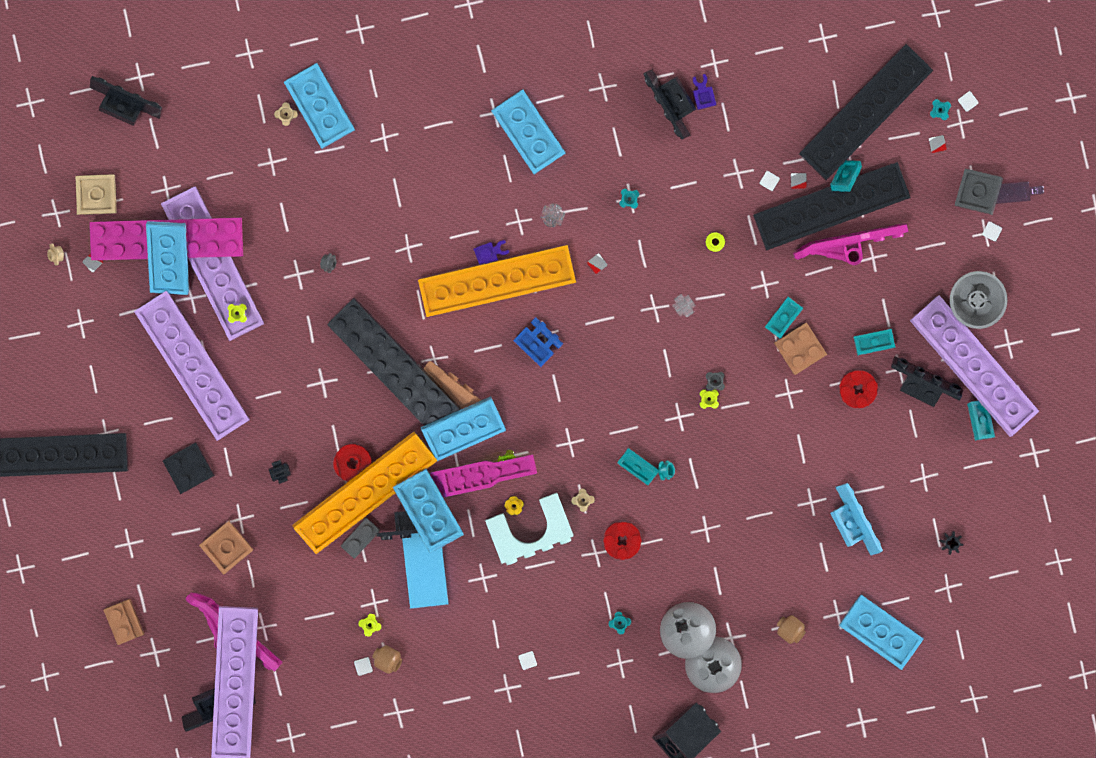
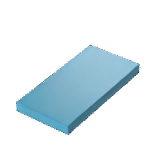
M317 63L284 81L321 149L355 131Z
M521 90L491 110L533 174H536L566 154L524 90Z
M147 221L146 234L150 293H164L167 291L169 294L188 295L186 223Z
M490 396L421 427V430L433 456L439 461L506 431V428Z
M427 469L393 487L429 553L464 535Z
M419 533L411 534L412 538H402L410 608L449 604L442 547L429 553L423 540L419 537Z
M861 594L839 624L841 628L901 670L923 641L921 636Z

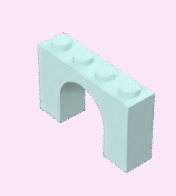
M557 492L539 499L547 520V529L545 534L535 542L525 543L517 540L510 531L504 513L485 520L502 564L506 562L507 565L517 562V558L523 555L524 558L535 555L534 551L539 549L547 551L553 548L552 544L560 542L562 545L571 541L570 537L574 535Z

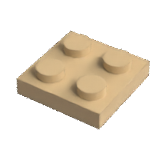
M115 175L76 176L77 215L117 213Z

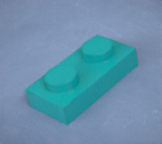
M846 160L838 168L830 184L832 191H851L862 168L861 161Z
M787 297L765 328L780 339L802 311L803 307Z
M892 329L853 337L857 355L896 348Z
M979 401L967 403L975 441L994 438L995 434L990 413Z
M629 448L617 462V464L646 485H649L659 472L657 468Z

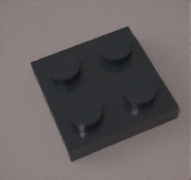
M197 442L162 461L180 494L215 476Z

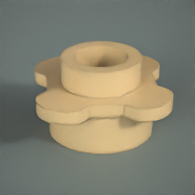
M283 103L282 107L275 111L274 115L282 121L284 126H288L290 121L297 117L298 113L290 108L289 103Z
M53 243L50 244V249L47 252L48 259L51 262L53 261L55 266L59 265V262L63 261L64 258L63 249L61 246L55 247Z
M580 489L579 494L572 498V503L580 507L582 512L587 511V507L595 501L594 497L588 495L585 489Z

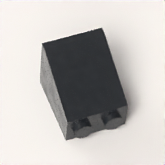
M696 702L689 705L652 738L669 758H695L722 731L718 728L717 722L710 719L706 714L705 708Z

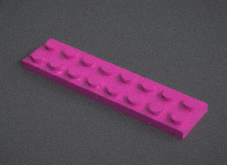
M242 218L90 222L91 260L148 259L147 221L186 223L187 258L243 256Z

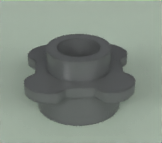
M331 253L325 254L321 259V269L331 273L336 267V256Z
M708 372L706 374V389L708 391L713 389L722 391L725 388L723 384L724 373Z

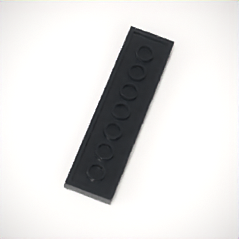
M905 44L813 138L799 155L826 181L934 70Z
M895 162L857 176L850 192L832 191L830 186L753 214V217L767 251L911 197L899 164Z
M353 298L327 324L424 426L461 409L356 298Z
M127 433L0 438V477L129 471Z

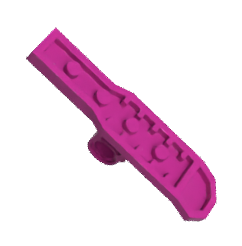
M901 223L811 241L793 252L795 259L799 260L809 254H816L842 260L851 265H857L863 259L860 242L872 239L873 242L885 240L886 236L891 235L892 238L903 237V233L908 232L907 224ZM856 251L857 258L850 261L848 258L849 253Z
M532 454L500 462L482 461L431 472L430 476L442 497H448L490 488L500 481L537 474Z
M191 592L185 599L189 604L198 607L204 613L214 635V646L217 650L219 605L209 597ZM257 640L256 657L263 661L264 667L275 672L283 662Z

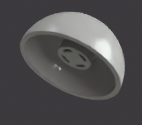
M982 271L970 272L962 276L954 284L950 293V307L956 319L965 326L976 329L987 328L994 325L1003 316L1007 307V293L1004 285L994 275Z
M683 602L670 608L664 615L660 625V636L665 648L674 656L683 659H692L704 654L713 644L716 635V624L712 614L704 606L694 602Z
M715 636L713 644L704 654L696 658L685 659V670L689 680L696 688L707 693H720L731 688L738 680L742 669L741 656L737 648L730 641Z

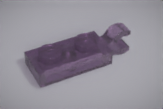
M1029 182L1001 184L996 204L1031 201L1030 195L1044 194V186L1029 187Z

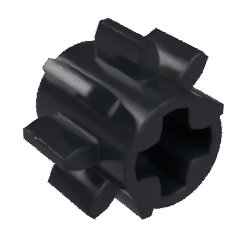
M281 460L271 463L273 467L268 468L272 481L278 480L279 484L289 481L288 476L292 474L288 463H282Z
M951 531V535L944 532V539L939 540L944 545L941 547V550L948 549L949 555L954 550L959 553V546H964L959 541L962 536L958 535L955 537V531ZM951 539H953V541H955L956 543L955 545H951L950 548V545L947 544V541H951Z

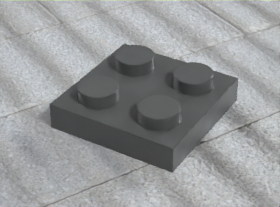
M965 168L955 206L993 215L1003 178Z

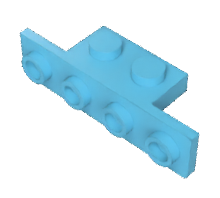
M848 483L837 486L836 489L844 505L830 514L847 547L863 540L870 555L882 552L881 543L876 538L870 522L867 521L862 506L855 498L853 489Z

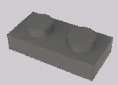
M366 518L345 540L341 547L355 559L376 536V533H379L381 530Z

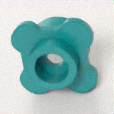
M935 99L932 102L933 107L930 116L947 120L951 104Z
M623 189L621 191L622 199L619 202L622 208L627 206L636 209L638 207L637 197L640 195L637 190L628 191Z
M663 461L659 462L658 474L660 479L665 480L666 478L670 480L675 474L674 465L669 461H665V463Z
M618 611L615 613L613 620L609 621L608 625L610 628L617 630L618 634H624L627 626L631 624V619L624 617L622 612Z

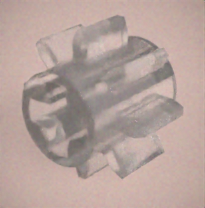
M550 204L549 207L544 206L540 218L543 219L544 224L548 227H555L557 224L561 226L565 213L562 212V208L559 205Z
M680 294L674 298L676 303L672 307L679 317L685 315L687 318L694 313L692 309L696 305L689 295L683 297Z

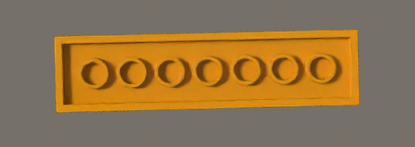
M568 245L427 277L419 279L418 282L426 317L573 284L576 283Z
M412 432L292 526L314 553L317 554L394 495V486L428 469L437 462V459L417 434Z

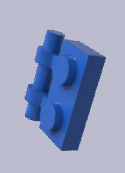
M535 317L531 322L536 327L533 332L526 327L513 341L542 367L554 354L549 347L553 344L559 349L563 343L558 339L559 336L556 333L553 334L543 321L540 322ZM540 332L548 339L545 344L537 337Z

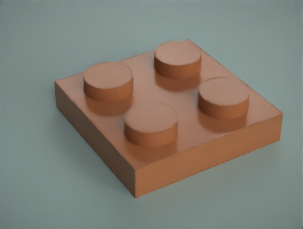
M807 322L774 342L794 375L827 355Z
M230 520L199 545L223 575L254 550Z

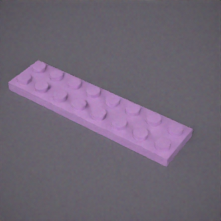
M196 187L161 203L169 220L212 219ZM231 257L188 258L229 341L264 324ZM230 304L246 305L245 316L247 320L244 323L240 321L230 323L228 321L229 311L227 307Z
M167 291L134 311L217 441L250 420Z
M940 295L935 297L910 320L1009 437L1013 436L1039 412L971 331L956 319L951 308Z
M219 606L211 758H250L258 608Z

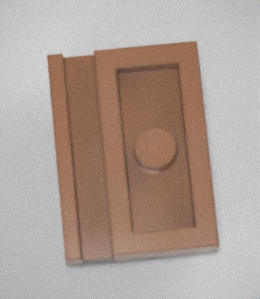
M131 599L104 609L117 645L144 635Z

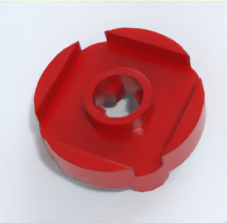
M849 372L839 383L840 397L849 407L864 408L869 406L877 396L878 385L874 377L868 372ZM861 384L863 392L856 395L853 387L854 385L859 386Z
M357 444L343 446L336 453L333 460L336 474L347 482L372 464L370 453L363 446ZM350 458L358 461L355 469L347 465V462H350Z
M622 521L615 522L606 529L603 542L605 550L610 556L615 559L625 560L632 558L638 553L642 540L639 530L633 524ZM619 536H621V537L626 536V537H627V539H626L627 544H626V545H624V544L618 545V542H619L618 537H619Z

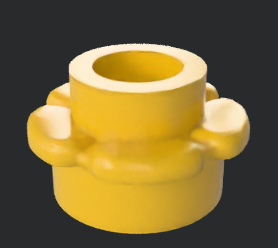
M512 496L509 500H506L505 508L508 514L518 515L522 512L523 501Z

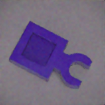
M705 74L702 75V83H698L696 77H693L692 80L693 84L698 88V90L693 91L697 110L716 106L712 86L706 88L707 76Z
M505 240L498 242L495 247L490 242L474 248L479 265L498 261L496 256L498 254L507 255L509 250H500V246L506 243Z

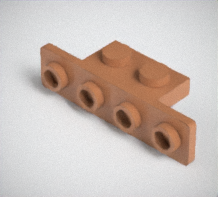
M429 361L423 368L461 409L481 401V399L473 394L474 390L467 384L461 385L458 382V377L451 372L447 374L432 361Z

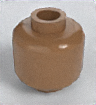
M793 615L787 618L783 616L777 623L779 627L777 634L789 644L794 642L797 644L806 633L804 623Z
M388 645L380 649L377 648L372 657L374 659V666L387 674L396 672L402 663L400 652Z

